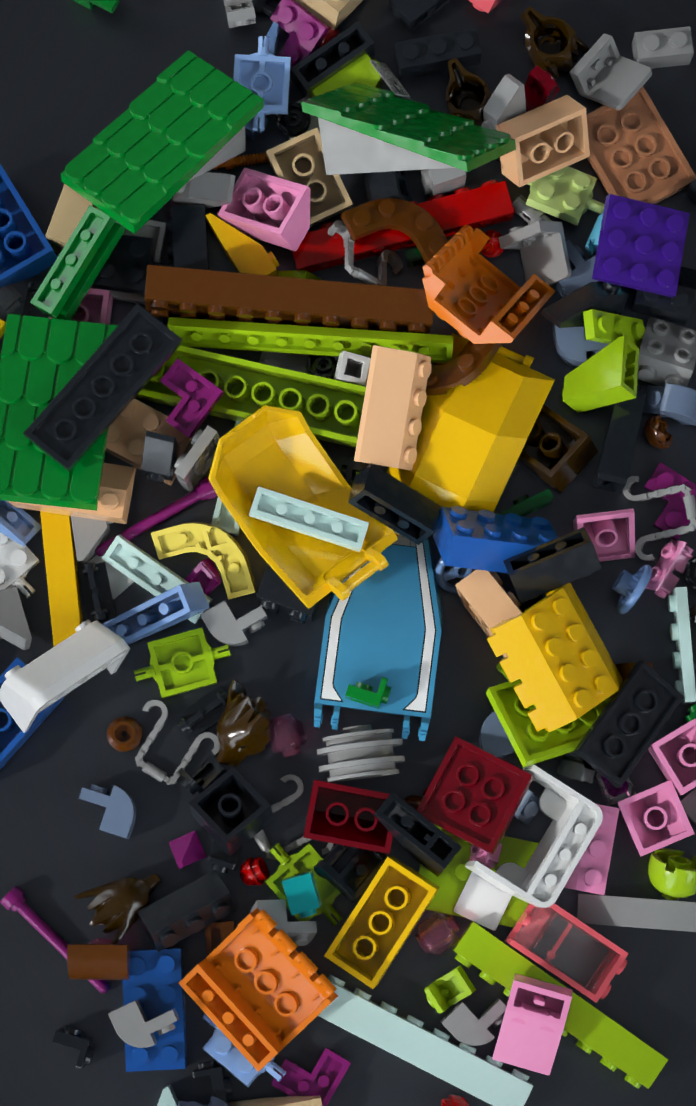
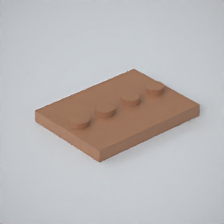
M643 86L623 109L615 110L604 105L587 114L590 157H587L608 195L613 194L650 204H657L690 186L696 179L695 173Z

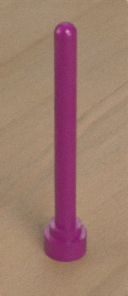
M206 476L199 480V484L195 486L196 489L119 534L130 541L200 499L203 501L209 499L210 501L218 495L211 485L209 477ZM116 536L100 544L95 549L96 555L104 556Z
M18 886L12 888L0 903L7 910L18 911L67 959L68 944L25 903L27 900L23 897L25 893ZM88 980L100 993L108 992L109 984L105 980Z

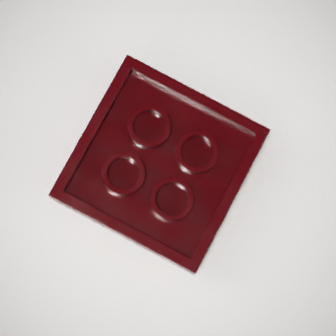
M455 736L416 811L434 825L493 855L534 776Z

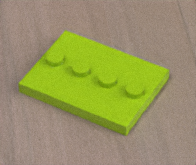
M521 679L512 683L509 681L489 687L486 692L523 768L573 752L611 699L608 697L580 718L549 732L545 729L536 731L527 714L530 710L536 708L535 705L524 708L513 687L521 683Z
M438 827L458 843L461 849L438 877L420 864L419 874L440 887L426 910L463 917L455 913L454 908L472 872L465 867L470 859L471 844ZM504 836V839L500 841L502 848L499 863L495 864L494 869L491 870L496 872L497 868L504 863H515L524 869L539 843ZM512 895L499 925L514 927L529 903Z

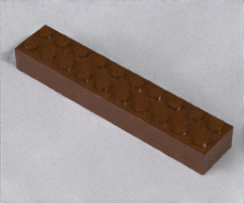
M147 265L144 299L146 311L150 312L154 317L166 318L168 314L180 315V318L190 319L206 317L208 320L220 321L229 319L236 320V322H263L267 324L429 334L433 324L434 311L428 307L425 289Z

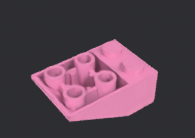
M515 973L492 1059L550 1076L572 1000L573 990Z

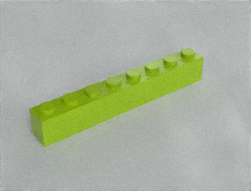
M474 921L470 923L452 949L457 953L454 959L468 969L472 964L481 970L478 976L492 986L496 981L505 987L503 993L508 997L515 973L565 987ZM572 992V1000L562 1035L566 1037L570 1033L576 1037L578 1041L575 1045L589 1055L593 1050L600 1054L602 1059L599 1062L615 1072L617 1067L627 1074L624 1079L637 1089L641 1085L649 1089L668 1059Z

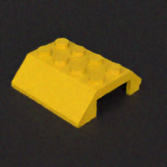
M570 582L546 592L545 595L547 597L518 616L503 620L492 627L490 630L493 635L487 638L496 657L507 653L508 657L502 659L499 663L510 683L521 679L522 682L513 688L523 707L527 708L533 704L536 708L530 710L527 714L536 731L545 729L551 732L580 718L617 692L623 680Z

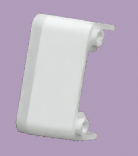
M88 619L75 629V634L26 666L20 668L17 665L4 675L6 680L0 688V701L23 733H25L31 727L38 713L107 668L111 675L115 673L131 649L125 640L96 620L91 623Z
M533 764L524 767L522 770L534 776L533 780L545 787L539 798V808L543 814L552 819V822L527 865L523 869L515 863H504L497 868L496 872L478 861H469L465 867L502 891L533 906L547 908L552 906L558 899L601 825L603 814L597 804Z

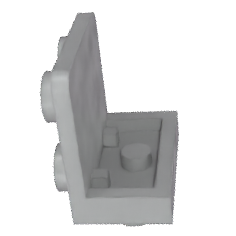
M605 33L569 72L579 95L615 110L623 109L652 76L650 67L620 56L613 37Z
M544 217L535 218L529 221V225L509 229V234L499 237L501 249L520 250L526 282L535 274L550 286L571 276L562 222L546 221Z
M649 318L639 350L637 379L663 387L666 384L687 387L696 362V331L664 320Z

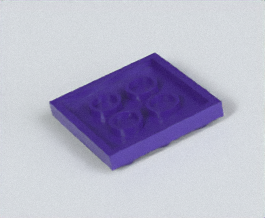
M613 194L607 195L592 279L671 298L676 296L690 213Z

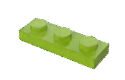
M594 309L583 312L586 340L610 344L618 337L625 336L640 349L645 333L642 319Z

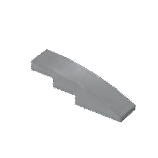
M578 894L577 919L585 924L696 932V902Z

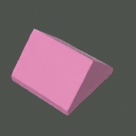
M633 508L576 515L573 520L574 531L582 527L585 528L593 543L599 562L635 558V512Z
M671 780L617 802L640 857L694 834Z

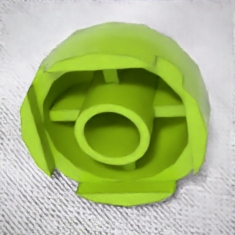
M660 848L651 853L648 865L649 879L665 899L678 901L679 898H687L696 894L695 855H693L691 860L682 857L684 851L669 848Z

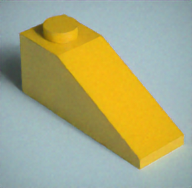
M211 213L205 215L208 226L237 273L278 276L276 267L279 266V263L272 251L267 253L261 244Z

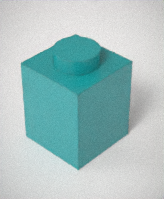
M313 871L284 878L282 884L291 915L299 913L300 918L316 914V908H319L322 902Z

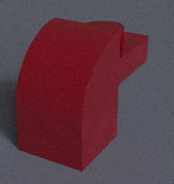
M538 65L530 71L524 85L526 112L553 101L560 91L551 73L546 70L543 71Z

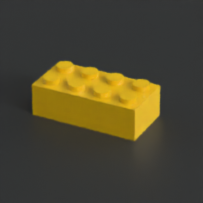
M388 856L324 957L374 989L381 981L440 887L394 856Z

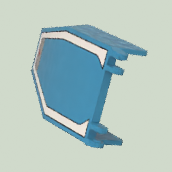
M394 531L398 540L381 552L389 566L382 571L378 570L353 589L350 592V596L344 601L340 600L332 591L330 593L314 701V727L320 728L323 720V705L334 706V713L331 718V726L334 730L338 729L340 707L404 715L401 737L407 739L410 733V716L420 717L421 726L419 727L418 737L419 741H425L431 719L442 630L443 605L439 585L435 579V565L429 537L417 545ZM360 567L358 570H356V571H355L353 574H351L348 578H350L352 575H354V574H355L357 571H359L362 567ZM385 677L388 678L387 686L392 687L387 704L381 703L379 709L345 699L348 685L355 686L356 682L372 686V692L377 693L381 679Z

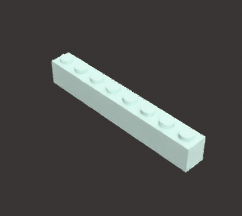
M331 974L329 975V981L337 988L334 992L338 997L318 1015L319 1017L492 1106L525 1105L533 1088L532 1083L528 1082L530 1076L515 1068L511 1073L501 1068L503 1062L493 1060L492 1056L487 1055L486 1059L475 1055L476 1048L462 1042L458 1046L448 1041L450 1035L437 1028H434V1031L431 1032L423 1028L424 1022L408 1014L407 1019L396 1014L398 1010L396 1007L382 1001L381 1005L370 1001L372 995L359 988L352 992L344 987L345 981Z

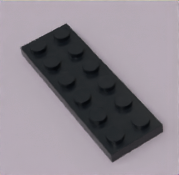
M137 304L23 433L24 436L70 472L183 343L182 339Z

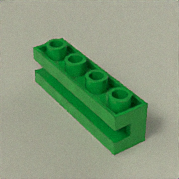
M89 205L30 303L50 318L71 320L126 229L116 223L106 213Z

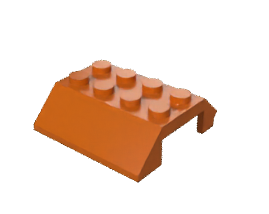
M464 225L423 266L424 277L422 280L428 307L440 319L449 323L462 337L470 340L473 344L511 343L556 291L535 274L520 287L479 254L490 237L478 228L473 232L470 225Z
M256 908L178 984L259 1072L332 1003L338 995L334 992L337 988L323 973L320 976L317 974L318 967L303 951L298 953L295 950L298 946L284 930L278 931L275 928L277 923L264 909L260 911Z

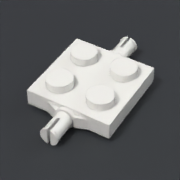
M0 533V590L17 587L26 598H29L31 596L30 593L33 595L36 590L25 578L29 571L40 561L26 545L23 547Z

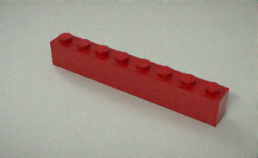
M487 181L481 185L482 187L472 190L470 187H464L456 190L455 194L445 197L443 194H437L429 197L428 201L418 204L416 201H411V203L427 211L438 222L446 237L456 235L464 225H470L473 230L476 228L481 229L511 221L514 216V209L506 181ZM334 222L322 225L319 230L311 232L308 230L297 251L291 250L296 271L313 273L345 264V247L342 236L338 233H335L333 236L328 235V229ZM380 230L355 240L353 247L354 262L378 256L386 249L397 251L416 246V244L408 235L399 230Z

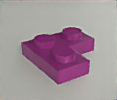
M281 0L270 17L273 22L279 24L282 29L290 34L277 56L291 57V68L315 52L330 29L295 0Z
M177 358L161 379L165 386L182 397L166 419V422L191 439L224 392Z
M661 462L644 486L647 490L654 492L655 490L685 484L692 489L691 495H694L696 502V484ZM683 492L660 497L668 503L653 526L663 532L689 524L690 520L687 519L683 501L685 494ZM675 535L671 538L678 540L681 535Z
M326 1047L313 1071L309 1072L286 1058L281 1066L283 1070L287 1071L285 1076H282L279 1082L274 1078L271 1085L289 1096H321L322 1106H327L348 1070L351 1061Z

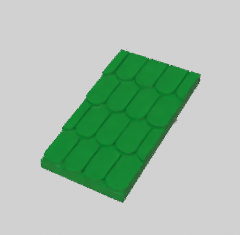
M188 50L158 75L157 81L133 100L124 113L95 136L92 144L66 165L65 170L61 173V181L135 234L187 182L246 151L245 125L264 107V99L257 94H253L252 91Z
M356 82L326 92L323 95L309 98V100L301 101L303 112L318 117L326 175L458 168L469 172L516 150L515 139H512L508 133L474 125V120L430 110L427 104L395 97L392 91Z
M8 314L0 361V500L97 511L109 427L70 472L28 440L23 433L118 325Z

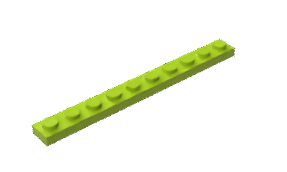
M169 317L167 327L182 339L183 343L181 346L325 356H339L341 352L347 351L371 358L373 345L431 356L432 363H447L452 360L453 356L452 335Z

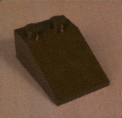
M543 404L518 460L541 480L559 493H562L598 451L588 434Z

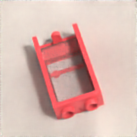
M555 903L547 908H539L528 904L505 942L595 1003L599 999L603 1000L608 995L612 987L609 983L615 974L619 975L627 965L626 957L629 954Z

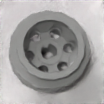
M371 725L343 728L344 734L322 738L323 742H326V748L317 749L318 756H328V764L319 766V772H330V778H327L328 782L350 781L397 774L399 769H396L395 763L405 761L404 756H394L393 747L403 745L402 739H392L391 734L394 733V729L372 730Z

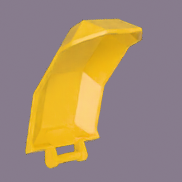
M452 333V359H454L469 340ZM501 346L487 368L474 381L466 386L460 384L447 389V394L427 396L421 416L422 429L418 435L416 445L417 458L413 464L412 471L389 467L386 473L441 507L452 508L453 506H460L466 510H489L494 512L555 379L530 368L534 357L529 355L525 357Z
M264 405L219 439L208 478L211 485L257 552L307 608H311L331 591L340 600L344 601L350 596V592L376 571H382L389 566L381 552L398 540L394 530L348 503L352 488L311 432L300 411ZM258 486L369 522L360 552L250 517V509ZM360 567H362V568H361L359 571H357L354 575H352L350 578H348V577H349L351 574H353L356 570H358Z

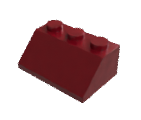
M314 780L303 838L390 854L393 835L374 816L390 794Z

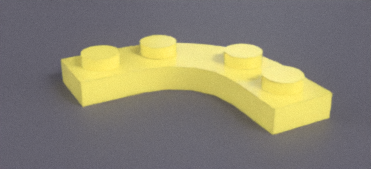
M187 522L151 532L159 560L187 552H198L212 559L221 573L228 600L257 591L251 567L244 550L223 529L202 522Z

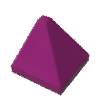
M209 557L201 561L185 578L189 583L200 582L203 592L207 596L222 582L213 560Z
M192 831L169 842L179 869L207 857L196 831Z

